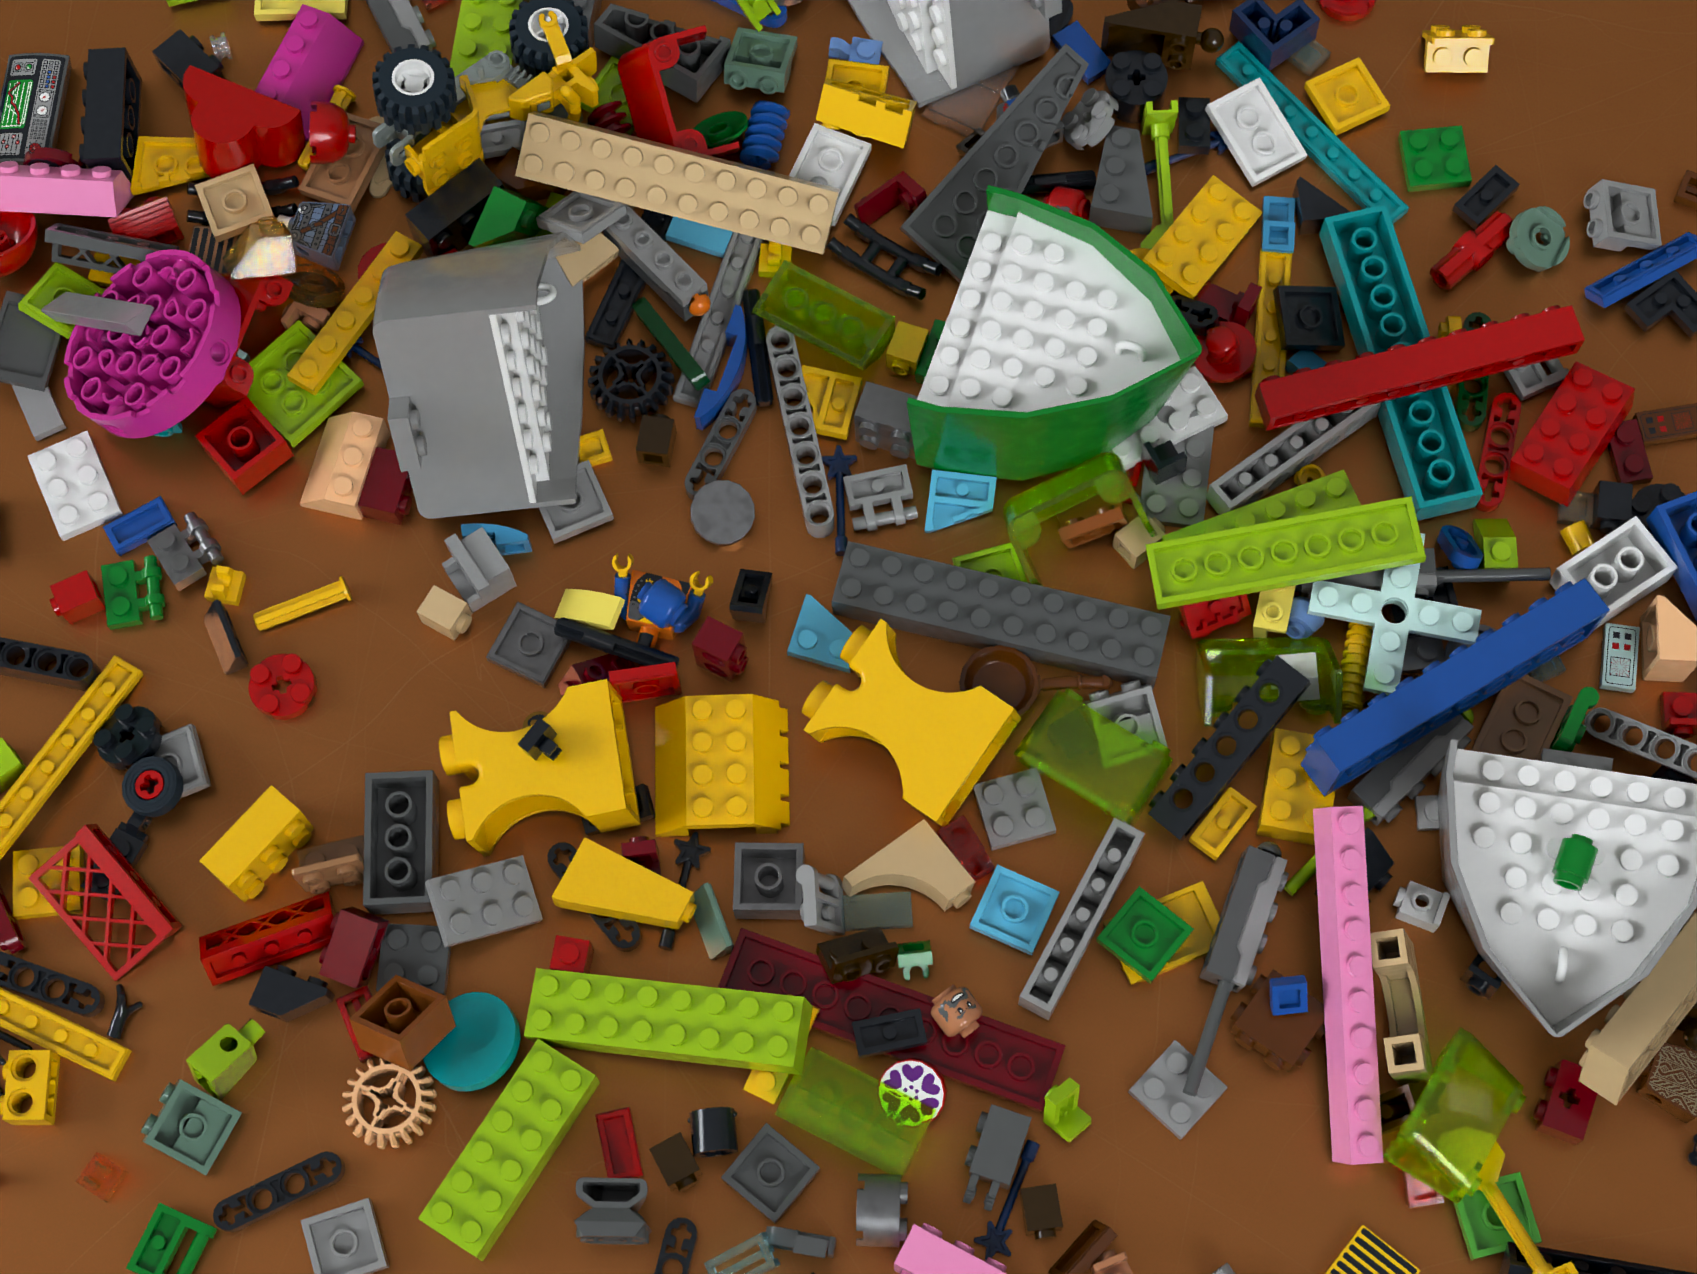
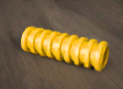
M1348 622L1350 630L1346 632V638L1348 639L1344 643L1346 649L1342 653L1345 659L1341 660L1342 668L1339 670L1341 678L1337 680L1339 688L1335 691L1337 697L1333 701V704L1338 709L1346 712L1354 709L1361 711L1364 707L1361 701L1365 700V693L1362 690L1373 634V626Z

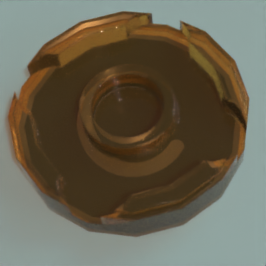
M296 264L286 268L282 277L294 283L288 297L295 302L310 307L328 308L338 305L343 300L345 283L333 271L327 268H322V271L314 270L315 265Z

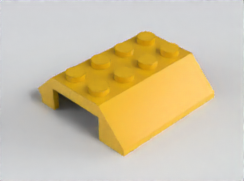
M755 694L684 696L656 706L655 836H689V829L755 827L757 834H776L778 830H781V827L789 826V802L781 800V798L789 797V770L780 768V765L789 764L788 738L780 736V734L788 732V709L779 707L778 700Z

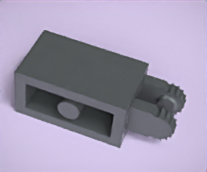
M991 1104L989 1113L981 1112L976 1132L982 1134L978 1146H970L964 1164L970 1167V1180L963 1202L970 1204L974 1200L978 1180L991 1184L984 1200V1209L992 1211L999 1187L1009 1190L1031 1123V1117Z

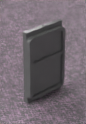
M6 291L0 309V382L45 392L63 336L19 310L18 303L24 298V294Z

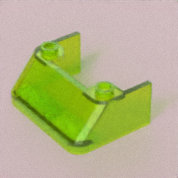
M1101 453L1010 498L1004 505L1003 516L1008 536L1031 584L1043 586L1027 551V548L1037 543L1041 536L1040 522L1097 494L1104 501L1111 504H1117L1131 498L1150 536L1158 535L1123 461L1115 453Z
M1291 637L1205 639L1197 642L1198 697L1204 725L1212 726V716L1219 717L1224 711L1228 712L1233 708V702H1236L1234 699L1245 685L1252 687L1259 676L1256 675V672L1266 659L1269 658L1273 661L1275 655L1316 652L1320 699L1298 701L1299 705L1310 714L1319 715L1329 711L1334 724H1341L1343 672L1330 642L1320 637L1301 639ZM1271 685L1264 687L1260 693L1261 699L1264 702L1276 701L1279 697L1278 689H1271Z

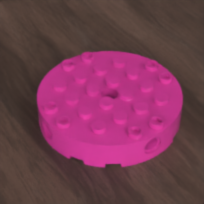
M167 249L147 254L145 261L136 266L129 263L110 278L113 283L102 295L97 292L94 295L96 297L153 306V312L141 336L75 325L70 336L64 358V364L68 366V377L64 378L68 398L74 401L79 412L116 436L134 439L144 438L163 432L184 420L205 401L217 384L222 382L225 377V371L238 348L241 310L235 289L225 277L196 255L183 250Z

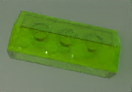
M784 260L752 309V313L861 370L866 369L881 357L895 331V316Z
M811 1047L804 1060L802 1075L795 1074L775 1115L889 1174L901 1175L902 1178L907 1173L936 1109Z

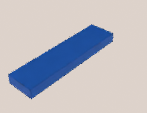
M1687 232L1584 288L1586 298L1606 308L1697 259V235Z

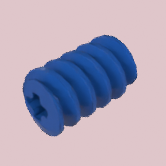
M760 100L755 102L750 111L751 117L748 120V128L745 131V139L743 140L739 157L745 165L769 170L771 168L770 163H776L779 160L777 152L782 149L780 141L785 138L783 130L788 126L786 120L790 117V111L775 102Z

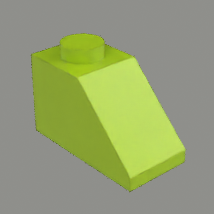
M1474 519V540L1484 554L1478 569L1518 568L1516 536L1508 520Z

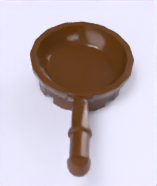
M996 645L985 647L971 655L962 668L959 685L961 692L982 686L1015 708L1019 716L1029 710L1041 690L1102 689L1103 691L1112 687L1113 680L1110 676L1104 674L1102 676H1082L1078 674L1077 676H1060L1041 680L1040 675L1037 674V669L1028 656L1015 648Z

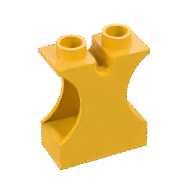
M880 619L872 631L861 625L849 637L840 654V658L847 662L849 667L861 677L860 686L856 690L849 691L839 684L833 686L825 680L821 681L813 689L803 705L802 714L810 718L804 731L820 743L838 737L855 736L870 739L886 747L893 756L900 771L903 787L902 799L945 829L1015 729L1021 717L1015 708L982 686L955 693L938 692L920 686L905 674L897 653L896 633L888 623Z
M607 679L567 687L560 702L542 719L557 733L552 741L562 750L554 761L544 753L535 761L518 745L533 725L516 731L495 732L471 724L456 710L449 712L452 734L439 738V753L443 769L448 776L464 773L475 782L474 784L460 787V798L447 802L449 827L455 840L466 838V842L484 857L490 856L499 839L510 827L530 815L546 811H563L576 814L592 823L601 833L641 825L622 698Z

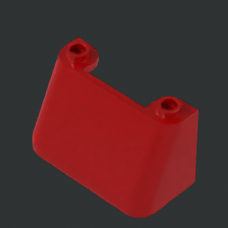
M219 273L231 283L238 296L241 310V326L238 348L225 371V377L205 399V402L222 409L248 395L253 383L254 372L250 364L236 356L254 311L256 310L261 313L265 311L267 306L276 307L287 300L294 283L275 274Z

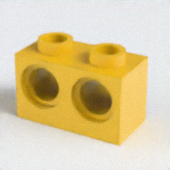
M9 1050L8 1060H6V1064L3 1065L2 1069L3 1079L6 1081L5 1095L0 1097V1115L3 1121L11 1125H54L60 1055L51 1050ZM35 1063L36 1070L34 1074L29 1078H24L25 1068L29 1064ZM32 1097L33 1104L30 1110L21 1113L20 1107L22 1102L26 1098Z

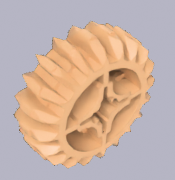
M380 1058V1065L378 1066L374 1060L368 1059L367 1065L369 1070L365 1072L362 1068L357 1067L355 1071L360 1076L359 1080L356 1081L349 1078L347 1084L354 1088L353 1092L345 1091L342 1095L346 1100L352 1101V1103L342 1106L344 1113L352 1114L345 1122L349 1127L356 1126L353 1134L357 1138L365 1134L364 1143L369 1146L377 1139V1147L385 1149L389 1139L391 1147L398 1149L400 1145L399 1138L401 1137L409 1145L413 1142L410 1136L412 1131L419 1136L424 1134V1131L419 1127L421 1122L428 1125L432 1123V1119L425 1115L426 1111L433 1112L437 1109L435 1104L427 1102V1100L437 1097V1092L434 1089H427L434 1081L430 1076L423 1077L426 1069L422 1065L408 1071L393 1063L390 1064V1062ZM397 1075L395 1079L391 1078L390 1082L384 1087L372 1086L374 1082L382 1077ZM408 1079L412 1081L415 1087V1107L410 1106L404 1101V1094L407 1089L405 1084ZM391 1094H393L392 1097L403 1108L396 1105L393 1107L388 1105V1109H386L387 1106L377 1095L386 1098V1096L391 1098ZM365 1096L375 1102V1109L372 1114L374 1119L371 1125L364 1114ZM397 1115L407 1117L398 1126L382 1128L384 1124L388 1125L389 1121Z

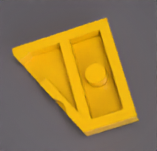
M802 365L816 434L847 440L862 386V378Z

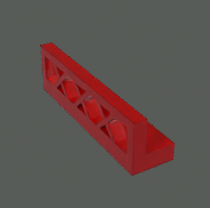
M329 891L199 937L200 960L212 986L329 944L333 934L330 931V926L335 916ZM324 906L323 909L311 912L313 909ZM288 919L286 922L278 924L280 921ZM255 931L253 934L245 936L247 933ZM223 942L221 945L209 949L210 946Z

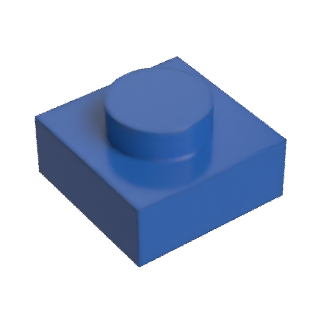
M1305 975L1269 979L1270 1009L1273 1016L1308 1012L1307 981Z

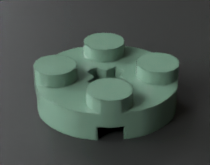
M1539 206L1527 209L1514 218L1510 227V237L1506 243L1507 249L1511 254L1515 255L1521 264L1537 272L1549 269L1561 263L1568 254L1570 238L1569 236L1565 238L1563 227H1566L1563 218L1549 207ZM1539 232L1542 234L1540 239L1544 242L1543 244H1539L1536 240L1535 235Z

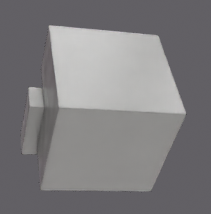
M483 527L461 540L456 533L444 540L453 557L443 562L442 566L463 600L468 603L472 613L517 586L510 567Z

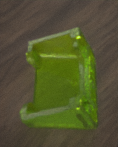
M1066 688L1065 692L1057 690L1013 753L1016 761L1029 769L1036 767L1041 775L1049 777L1100 808L1105 814L1110 812L1112 817L1133 827L1173 763V759L1168 756L1171 750L1155 740L1149 744L1082 703L1084 698L1069 688Z
M1459 1027L1442 1049L1428 1082L1410 1114L1401 1125L1396 1139L1391 1141L1383 1155L1384 1159L1456 1204L1466 1194L1472 1197L1482 1182V1178L1477 1176L1509 1115L1511 1112L1517 1114L1527 1097L1522 1094L1524 1086L1473 1034L1462 1027Z

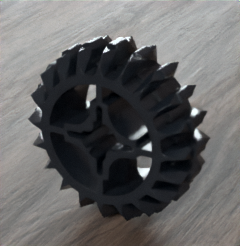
M628 338L626 346H621L616 341L614 343V350L604 347L603 353L605 357H595L594 360L597 366H590L589 372L592 377L588 378L591 398L597 400L596 406L599 410L605 409L606 416L609 418L617 413V420L620 422L626 416H629L630 422L634 424L636 416H648L650 411L658 414L660 412L658 405L667 406L668 398L666 396L673 394L671 384H674L675 379L674 374L671 373L673 370L672 365L669 361H666V355L663 351L657 353V347L654 344L646 348L645 341L642 339L638 342L637 346L633 345L630 338ZM616 370L618 377L612 381L613 385L607 389V380L611 373ZM656 373L655 384L647 392L645 384L650 381V376Z

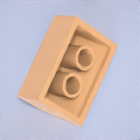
M349 412L328 418L300 501L301 507L358 520L363 519L358 502L376 447L386 449L390 436L383 418L357 412Z

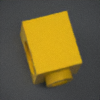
M898 321L886 352V367L899 375L910 374L915 376V371L929 337V330Z

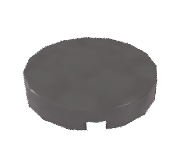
M715 480L704 485L694 496L690 507V520L696 533L715 545H730L741 540L751 529L755 519V507L750 494L740 484L729 480Z

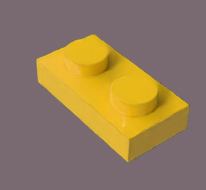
M1229 787L1191 835L1189 842L1217 861L1255 812L1257 806L1235 789Z

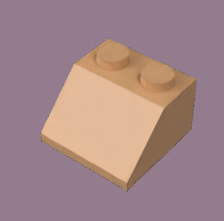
M1657 595L1640 617L1642 678L1646 681L1684 682L1697 666V626L1665 596Z

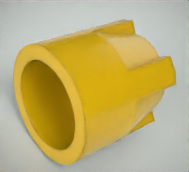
M1584 520L1576 522L1560 531L1572 556L1579 554L1595 543Z

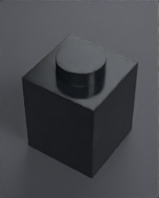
M1602 480L1598 482L1592 492L1590 529H1598L1604 534H1609L1631 519L1633 484Z

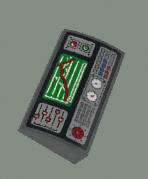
M50 53L9 55L0 98V163L15 161L18 165H23L26 152L34 153V149L40 147H57L72 69L70 56Z

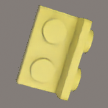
M1296 585L1260 592L1253 624V638L1267 640L1268 631L1282 634L1287 632Z

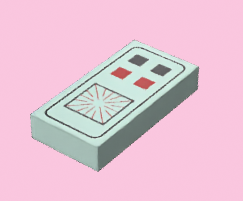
M1612 623L1604 625L1599 689L1633 693L1635 691L1640 627Z

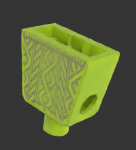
M250 1019L239 1031L230 1024H225L186 1060L194 1080L214 1098L221 1101L256 1062L257 1055L253 1045L265 1034L264 1029L253 1019Z

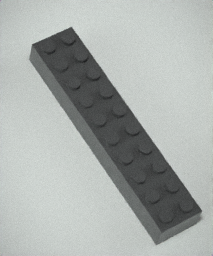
M851 541L847 543L832 597V612L834 615L876 625L880 619H883L893 629L978 649L996 645L1007 646L1022 652L1033 662L1092 676H1102L1104 674L1110 676L1112 680L1122 683L1140 680L1141 685H1151L1152 690L1156 682L1171 616Z

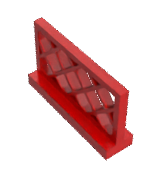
M87 824L75 833L76 836L28 878L114 981H118L166 938L174 935L183 925L97 824ZM79 844L87 853V867L70 866L71 851ZM63 859V866L56 865ZM94 862L99 868H93ZM51 869L62 870L61 890L50 889L41 878ZM69 871L86 872L85 891L68 890ZM93 872L104 873L108 877V893L91 892ZM115 888H117L121 894H115ZM55 894H61L60 900L57 898ZM67 895L84 896L83 915H72L67 910ZM91 897L108 898L106 917L90 916ZM115 898L126 899L131 905L130 919L113 918ZM137 913L143 920H137ZM77 920H82V926L78 923ZM89 921L106 922L105 941H94L89 936ZM113 922L130 924L128 943L111 942ZM136 924L148 925L156 934V937L148 944H135ZM99 946H104V952L99 948ZM111 947L128 948L127 963L119 970L110 961ZM135 948L141 949V950L134 956V950H135Z

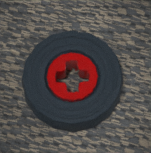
M155 756L142 758L132 764L125 773L122 782V796L128 807L139 815L148 817L162 816L171 811L180 801L184 789L183 777L179 769L167 759ZM150 780L158 783L154 786L153 793L146 789L150 786Z

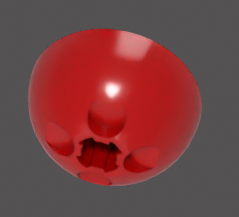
M0 211V277L16 272L32 256L38 236L37 223L33 213Z

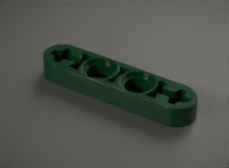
M643 296L633 303L631 307L692 386L699 391L710 383L705 372L647 299Z
M1474 312L1465 318L1462 329L1465 328L1467 331L1474 330L1472 328L1474 323L1479 324L1480 327L1490 322L1491 319L1484 313ZM1489 375L1472 379L1481 386V390L1477 393L1468 392L1464 387V382L1457 383L1455 411L1463 431L1474 432L1482 426L1485 420ZM1469 403H1474L1472 414L1475 418L1473 421H1469L1468 416L1465 415Z

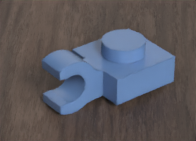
M831 37L828 57L879 65L883 41L853 37L852 44H849L841 38Z

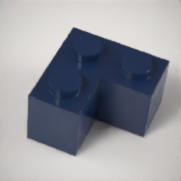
M1246 0L1232 10L1229 31L1270 71L1316 39L1320 18L1303 0H1296L1278 14H1275L1263 0Z

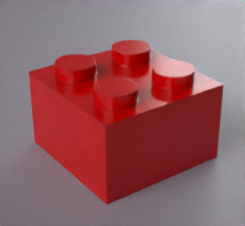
M247 396L195 435L204 451L242 495L294 456L285 439Z

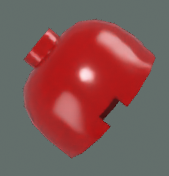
M311 101L312 109L317 111H310L309 144L312 147V153H316V155H310V163L330 164L337 162L347 154L349 143H356V125L349 123L348 114L337 104L326 101Z

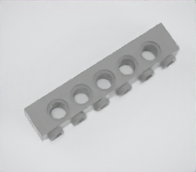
M1382 402L1292 425L1209 485L1206 500L1219 515L1260 500L1295 475L1303 466L1313 462L1376 417Z
M1116 818L1113 819L1022 990L1018 1005L1049 1021L1143 842L1144 832Z

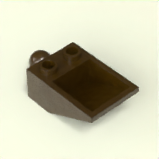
M1171 0L1105 17L1101 50L1109 57H1113L1118 52L1131 50L1153 52L1161 57L1164 66L1175 70H1191L1195 44L1200 45L1208 53H1215L1222 48L1224 36L1216 28H1208L1203 32H1198L1202 5Z

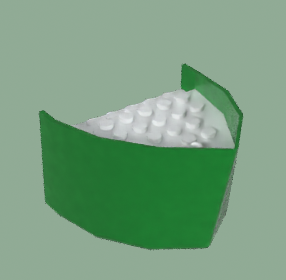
M988 185L986 190L988 211L946 322L935 319L915 371L916 382L923 385L917 399L908 398L907 409L917 465L933 470L1024 481L1096 462L1152 421L1202 352V346L1157 273L1098 225L1023 194Z

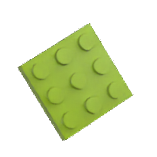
M300 320L296 321L249 363L254 372V379L247 395L249 400L293 448L364 386L362 379L343 361L340 362L316 396L289 381L287 374L316 337Z

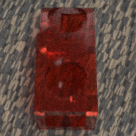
M964 815L937 831L936 834L975 882L995 870L991 859L984 850L985 847Z

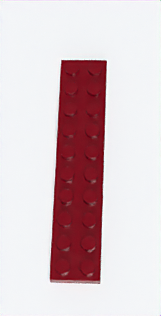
M744 928L740 929L718 988L782 995L791 994L793 996L805 997L811 1005L820 1008L812 1029L855 1045L852 1022L920 1008L927 1045L893 1051L882 1055L896 1060L910 1057L924 1060L934 1065L945 1078L1040 1113L1043 1112L1045 1107V1095L1052 1087L1066 1046L983 1015L976 1020L980 1027L965 1038L960 1033L949 1037L945 1035L931 1015L934 997L871 974L860 976L850 982L842 981L832 984L818 955Z

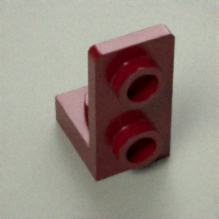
M902 171L872 193L863 197L854 205L857 218L870 225L900 203L908 211L911 209L915 211L927 198L925 189L907 173Z
M1208 281L1195 296L1194 300L1214 306L1218 311L1220 321L1235 322L1246 327L1257 307L1262 287L1251 282L1245 293L1239 291L1238 294H1235Z

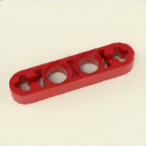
M1504 392L1498 394L1489 409L1476 474L1483 493L1487 488L1488 482L1494 484L1491 489V496L1493 497L1491 501H1485V495H1482L1476 505V508L1482 512L1495 511L1504 497L1510 460L1512 459L1521 414V402L1512 393ZM1503 403L1508 404V409L1510 410L1505 422L1500 421ZM1494 431L1504 432L1508 437V442L1503 445L1495 443L1491 438V433ZM1488 460L1498 461L1502 465V471L1497 474L1490 473L1485 467V462Z

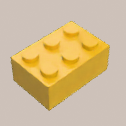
M1275 728L1270 739L1256 835L1315 846L1313 808L1333 807L1335 791L1324 797L1301 766V762L1307 754L1305 749L1314 742L1313 734Z
M271 785L199 861L223 885L245 903L249 898L256 897L262 891L265 880L272 873H278L288 862L287 857L296 848L303 847L309 841L314 827L301 810Z

